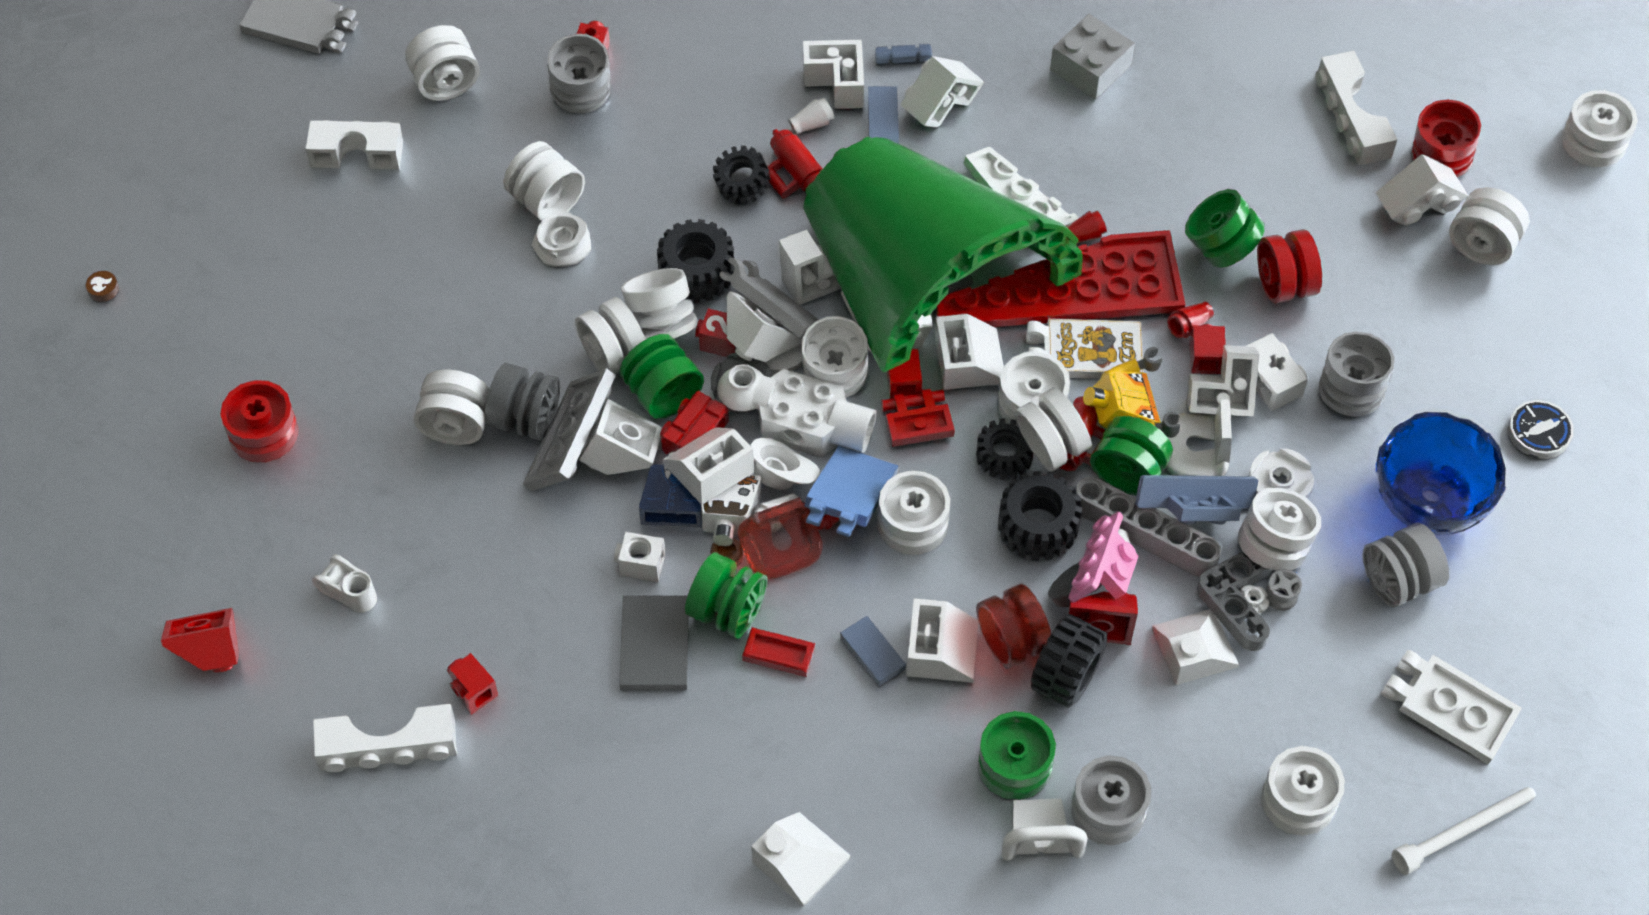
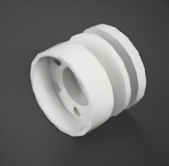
M538 141L528 145L515 156L505 172L503 184L504 189L521 204H525V207L542 221L550 215L569 212L583 192L585 178L569 161L563 160V157L546 142Z
M666 268L650 271L631 278L621 287L625 304L630 311L634 312L632 314L641 327L645 339L658 334H669L671 337L676 338L696 327L698 321L695 313L692 312L694 309L691 300L685 299L690 291L683 270Z
M841 316L825 317L815 321L806 330L802 338L804 375L843 386L846 397L854 395L864 386L868 377L867 337L863 329L853 320Z

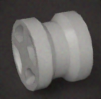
M1282 569L1271 575L1266 588L1267 599L1271 607L1284 611L1295 606L1302 588L1301 579L1296 573L1291 570ZM1281 590V591L1285 592L1286 595L1281 594V593L1278 592V591Z

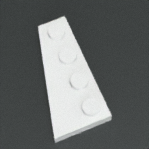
M990 146L965 156L963 164L978 183L1062 223L1066 227L1080 218L1074 213L1069 215L1061 208L1062 203L1053 196L1049 199L1038 190L1039 185L1033 180L1021 177L1017 173L1018 169Z

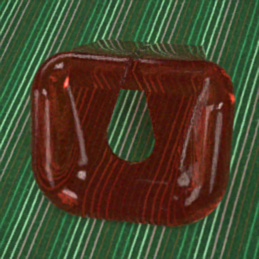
M800 497L757 512L740 524L738 538L748 564L754 573L760 572L766 575L767 579H777L807 568L816 563L820 558L823 550L822 539L817 526L806 523L811 510L805 507V502L801 501ZM776 522L782 524L791 537L792 543L789 549L781 551L775 548L772 540L771 524Z

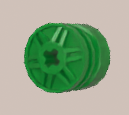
M658 334L636 345L627 354L619 370L623 382L629 386L632 393L638 396L639 402L649 415L655 419H665L676 415L682 401L685 398L691 399L696 391L701 392L704 384V377L692 360L686 357L684 350L678 346L676 340L669 334Z
M714 552L703 562L692 582L686 599L685 614L707 625L717 616L716 629L722 632L728 630L729 635L739 639L749 629L761 608L768 584L767 576L760 572L753 574V570L746 566L736 574L737 563Z

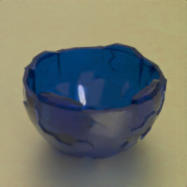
M1422 412L1415 414L1410 419L1395 426L1378 450L1376 459V472L1379 482L1378 490L1387 507L1403 524L1410 526L1419 522L1427 526L1435 535L1459 533L1479 524L1494 511L1506 490V467L1500 446L1490 433L1485 432L1482 427L1473 421L1456 417L1448 412ZM1423 492H1434L1439 497V500L1429 501L1423 496Z

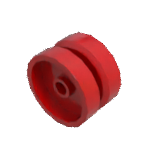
M1308 230L1291 231L1284 238L1278 234L1261 238L1257 246L1258 271L1265 294L1272 303L1278 304L1291 301L1294 295L1302 299L1316 296L1320 293L1323 275L1321 259L1314 238Z
M265 380L246 382L230 391L222 402L220 413L230 445L240 458L250 462H270L281 458L289 452L297 441L299 427L288 393L280 385Z

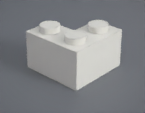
M862 40L803 41L804 86H833L834 109L864 108Z
M932 56L923 64L921 73L915 83L906 90L905 98L900 105L924 126L939 128L954 104L970 105L984 84V81L960 61Z
M1423 154L1376 191L1391 219L1405 226L1417 222L1429 208L1443 214L1451 212L1468 196L1451 168Z
M807 230L779 240L782 282L795 302L801 305L841 289L821 245H816Z
M1223 345L1221 376L1189 374L1186 403L1189 412L1216 414L1220 400H1230L1231 415L1254 417L1259 352L1257 349L1247 346Z

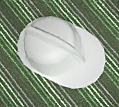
M772 438L755 439L751 444V447L754 449V475H761V483L768 487L785 490L789 489L794 483H814L820 475V469L816 464L794 452L780 441Z

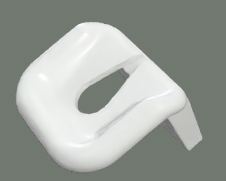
M1220 400L1216 414L1180 413L1177 423L1180 424L1179 433L1173 438L1167 437L1172 444L1173 454L1166 470L1172 476H1224L1229 468L1231 456L1230 400ZM1191 437H1198L1215 442V448L1195 452L1187 447L1186 441Z
M1062 798L1013 800L1012 831L1007 833L1003 839L1001 856L1005 860H1011L1015 855L1039 854V852H1043L1044 854L1072 853L1073 856L1080 858L1085 853L1087 835L1082 829L1067 825Z

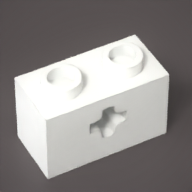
M1273 333L1246 345L1247 347H1255L1259 352L1256 391L1271 411L1303 396L1308 381L1307 374L1303 367L1297 365L1291 358L1286 345L1279 342Z

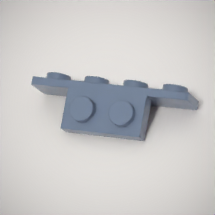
M1142 475L1139 480L1135 504L1139 508H1167L1177 517L1178 521L1185 524H1196L1197 521L1225 524L1226 521H1239L1241 508H1250L1256 496L1258 479L1254 476Z

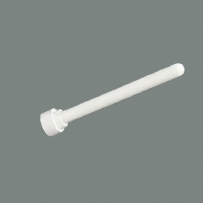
M1526 787L1417 846L1415 844L1401 845L1392 850L1391 853L1395 866L1404 875L1416 871L1420 868V864L1423 863L1426 856L1530 802L1535 798V791L1530 787Z

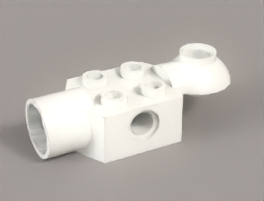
M744 364L736 365L729 369L718 381V397L728 408L736 411L759 409L762 438H772L782 442L789 448L821 458L838 445L864 453L869 444L875 425L876 410L847 402L843 386L786 369L781 370L770 378L764 376L759 370Z

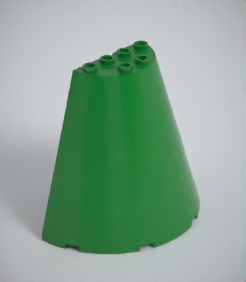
M865 137L847 148L839 149L834 154L833 159L825 165L805 191L806 197L803 205L805 214L858 325L863 329L867 337V344L877 365L883 373L909 361L914 342L920 332L918 330L919 318L921 315L926 317L933 312L948 294L949 288L947 286L970 275L997 257L1028 247L1050 261L1049 279L1057 287L1081 275L1082 251L1077 247L1076 243L1079 242L1077 237L1068 227L887 138Z

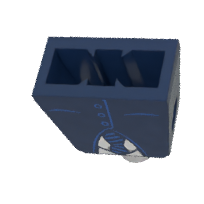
M652 465L639 503L640 524L702 528L701 503L665 465Z

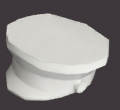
M569 212L550 215L542 220L538 226L532 247L545 265L552 267L577 265L591 252V240L587 224L582 218Z

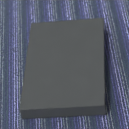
M688 595L623 596L620 690H687L689 616L685 614V604Z

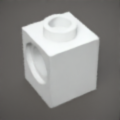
M625 532L623 543H617L614 554V562L619 564L620 576L659 582L666 555L664 538ZM638 554L645 555V557L640 559L633 558V556Z

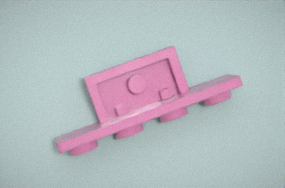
M1119 511L1109 517L1104 515L1094 523L1092 527L1093 533L1086 543L1087 549L1084 557L1079 562L1078 573L1072 581L1073 586L1068 598L1073 603L1095 591L1099 583L1115 599L1126 594L1138 555L1134 547L1129 542H1125L1118 534L1123 515Z

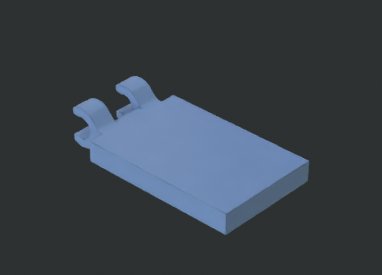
M838 446L806 496L805 507L811 510L806 523L819 526L825 514L837 517L842 521L836 533L850 537L856 524L866 527L879 506L880 491L889 479L897 475L898 465Z

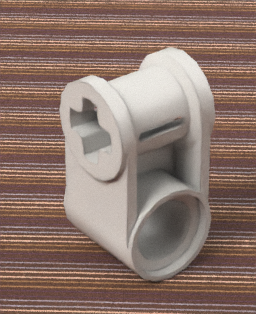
M337 554L332 555L330 558L331 563L320 575L316 574L312 578L313 584L323 594L336 599L355 612L361 613L371 610L377 602V595L370 576L350 564L343 557Z

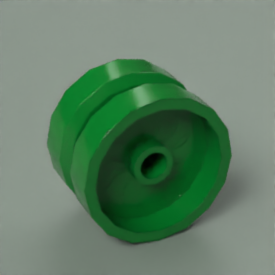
M1233 189L1221 190L1207 197L1194 209L1185 224L1186 236L1197 249H1201L1202 254L1212 266L1218 268L1232 266L1243 260L1259 244L1265 232V223L1252 208H1249L1248 203L1238 191Z
M1118 416L1108 424L1103 433L1102 440L1096 445L1091 454L1090 464L1093 471L1103 482L1129 495L1137 496L1140 477L1142 475H1161V472L1167 467L1172 458L1173 447L1167 436L1153 424L1137 417Z
M1013 711L1000 714L988 723L981 737L977 767L981 781L991 792L1004 799L1022 800L1038 794L1045 788L1052 774L1056 742L1052 730L1042 719L1026 712Z

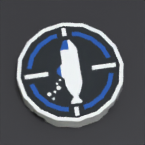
M1533 400L1524 402L1514 410L1509 420L1508 435L1512 444L1521 453L1528 456L1530 454L1538 456L1537 459H1550L1558 457L1566 451L1573 438V424L1569 415L1559 406L1548 401Z

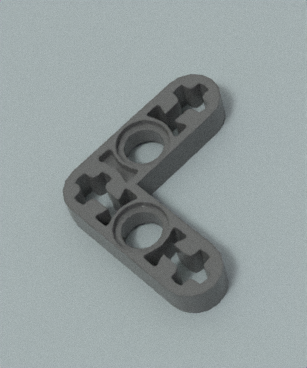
M1241 552L1202 573L1198 582L1197 593L1244 649L1258 651L1265 647L1270 634V628L1241 594L1240 590L1246 585H1253L1268 577L1275 570L1256 564L1244 552ZM1235 567L1241 568L1246 571L1247 576L1244 578L1235 577L1230 570ZM1220 583L1217 590L1214 586ZM1235 605L1240 608L1242 613L1237 616L1231 615L1226 612L1224 607ZM1248 630H1249L1253 635H1250V636H1249V635L1247 634V633H1248Z

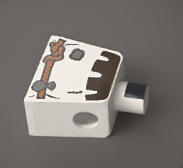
M749 475L701 505L702 529L705 532L714 533L713 541L715 544L729 546L733 542V535H746L749 533L753 522V512L757 510L761 500V475Z

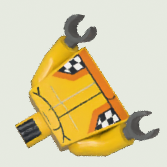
M1148 348L1143 359L1136 361L1134 358L1109 369L1101 375L1100 380L1093 387H1088L1083 395L1084 403L1095 407L1099 423L1102 427L1107 428L1110 421L1115 417L1127 415L1153 424L1169 438H1173L1179 433L1180 424H1177L1179 414L1176 412L1166 413L1163 416L1162 423L1160 422L1147 373L1140 371L1146 369L1147 371L1154 372L1159 369L1162 358L1156 361L1149 359L1157 355L1158 348Z

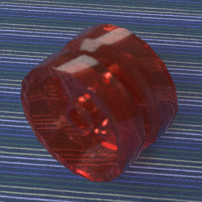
M1020 583L1003 591L1002 599L993 595L978 602L976 605L977 619L983 637L993 656L1002 667L1009 669L1025 662L1026 654L1032 657L1040 655L1051 635V629L1039 601L1026 585Z

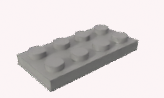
M605 368L569 383L556 411L554 420L550 424L523 482V485L528 489L535 491L549 487L550 485L567 481L574 475L579 455L588 445L589 433L600 418L599 411L604 401L612 392L611 385L616 375Z

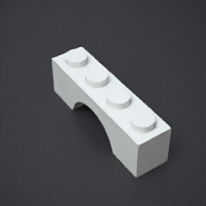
M1355 51L1321 57L1319 69L1315 73L1316 83L1318 87H1322L1326 95V104L1330 110H1333L1336 116L1337 128L1340 132L1344 133L1348 151L1351 155H1354L1358 165L1391 159L1396 147L1397 138L1387 117L1375 116L1365 112L1355 103L1352 97L1360 91L1365 71Z
M451 704L417 707L412 719L404 728L387 736H371L361 732L352 724L348 715L313 719L314 754L320 771L340 772L345 768L359 766L370 769L385 763L405 765L412 763L414 760L428 758L440 761L448 758V756L457 755L455 718Z

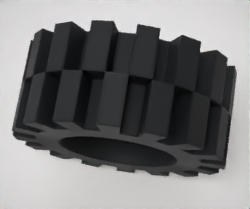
M741 145V150L738 151L736 146L731 147L732 153L728 154L725 150L722 152L724 158L718 157L716 159L717 166L713 165L714 181L721 195L723 194L727 201L731 199L732 203L737 204L738 199H740L742 204H747V198H751L753 202L757 200L755 194L758 193L762 196L765 193L763 187L767 189L769 187V169L762 154L756 152L755 148L750 147L748 151L746 145ZM741 168L752 169V174L747 179L740 182L731 180V176L735 171Z
M1000 418L998 425L993 420L989 422V428L985 425L978 435L976 448L978 465L982 464L981 470L984 473L990 469L989 476L995 478L997 473L1000 474V480H1005L1006 475H1010L1011 480H1013L1014 478L1016 479L1017 472L1022 475L1026 472V468L1029 469L1031 467L1034 453L1025 441L1019 427L1015 426L1016 420L1014 419L1010 420V424H1006L1005 418ZM1007 442L1013 444L1018 451L1012 456H1002L994 452L993 446L997 443Z

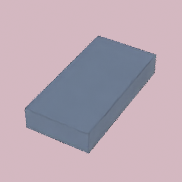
M868 616L840 632L841 640L878 686L906 670L904 660Z

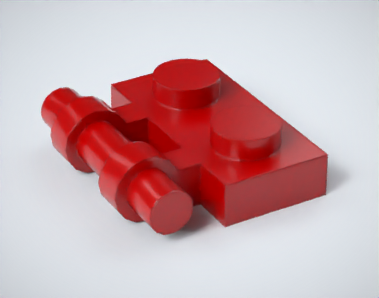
M930 388L923 389L918 394L904 396L903 393L894 394L893 398L881 400L883 412L895 410V413L886 414L885 419L892 447L954 437L955 429L948 404L935 406V403L945 402L943 389L931 391ZM923 406V408L907 410L910 407Z

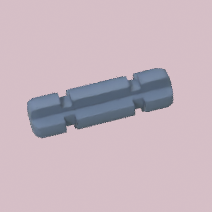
M915 44L891 46V49H888L887 46H880L875 49L877 64H888L890 60H892V63L916 62V59L922 62L932 57L930 44H919V47H915Z

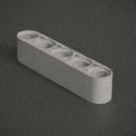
M1085 477L1078 482L1075 495H1079L1081 499V517L1095 523L1104 515L1108 517L1113 515L1114 512L1112 511H1121L1123 519L1119 528L1129 534L1131 543L1197 577H1201V574L1206 570L1218 565L1221 546L1214 538L1156 508H1139L1135 504L1136 498L1097 478ZM1084 496H1091L1095 499H1087ZM1147 525L1150 526L1152 529H1145L1141 526ZM1170 540L1179 541L1181 544H1174ZM1199 555H1205L1210 559H1203Z

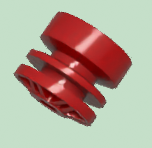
M1439 100L1427 105L1419 114L1411 151L1412 160L1414 161L1423 154L1451 168L1457 178L1465 174L1473 164L1482 125L1479 115L1472 107L1456 100Z

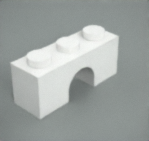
M310 121L306 143V153L310 167L340 168L341 159L347 152L363 150L366 152L370 169L399 170L403 147L400 123L387 121Z

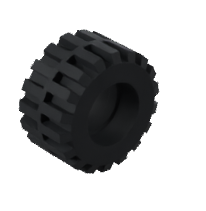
M692 219L685 220V224L681 225L678 222L673 225V230L667 229L664 232V238L659 239L657 248L658 270L677 268L684 271L690 291L685 299H693L694 303H700V299H706L708 302L713 300V295L721 296L724 293V288L728 289L731 282L723 280L720 276L721 271L732 275L735 270L734 266L728 262L729 258H734L733 242L731 237L727 236V231L724 228L717 229L716 223L710 222L706 224L703 219H698V222H692ZM693 257H701L708 260L698 265L684 262Z
M1033 471V476L1024 473L1020 475V481L1014 478L1009 483V488L1005 487L1002 493L998 516V531H1001L1000 537L1002 541H1008L1007 548L1012 552L1017 549L1019 551L1018 556L1025 558L1026 555L1032 556L1034 561H1039V557L1051 560L1053 559V554L1058 556L1065 554V548L1070 549L1074 544V539L1077 538L1082 514V507H1080L1081 499L1079 495H1075V487L1073 485L1067 486V480L1063 477L1059 479L1054 478V473L1047 472V475H1041V471ZM1032 509H1042L1051 513L1056 519L1047 523H1038L1028 519L1023 513Z
M1071 614L1064 617L1052 631L1038 657L1031 676L1032 690L1066 708L1074 705L1085 692L1100 664L1107 645V633Z

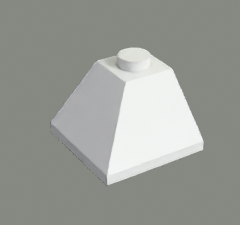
M729 292L727 295V339L736 347L735 352L740 357L748 361L754 358L766 362L802 344L801 338L797 337L747 297Z
M607 399L600 411L598 422L589 433L588 445L581 453L579 461L585 463L591 469L598 470L606 475L650 468L657 452L662 427Z
M1210 609L1152 626V631L1175 685L1235 669L1239 666L1219 619Z
M800 812L775 822L751 846L752 863L803 907L851 857Z

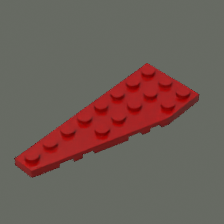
M1170 230L1113 234L1100 238V242L1087 246L1084 244L1078 246L1082 251L1081 275L1058 287L1049 279L1050 261L1043 259L1016 269L1014 274L1000 279L997 276L989 279L988 284L974 289L968 287L946 295L937 305L936 311L937 317L969 314L993 327L1027 325L1029 321L1048 323V319L1089 320L1172 313L1176 309L1185 307L1186 303Z

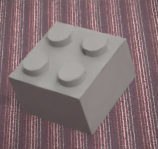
M1088 14L1053 47L1050 70L1096 100L1131 66L1135 43Z

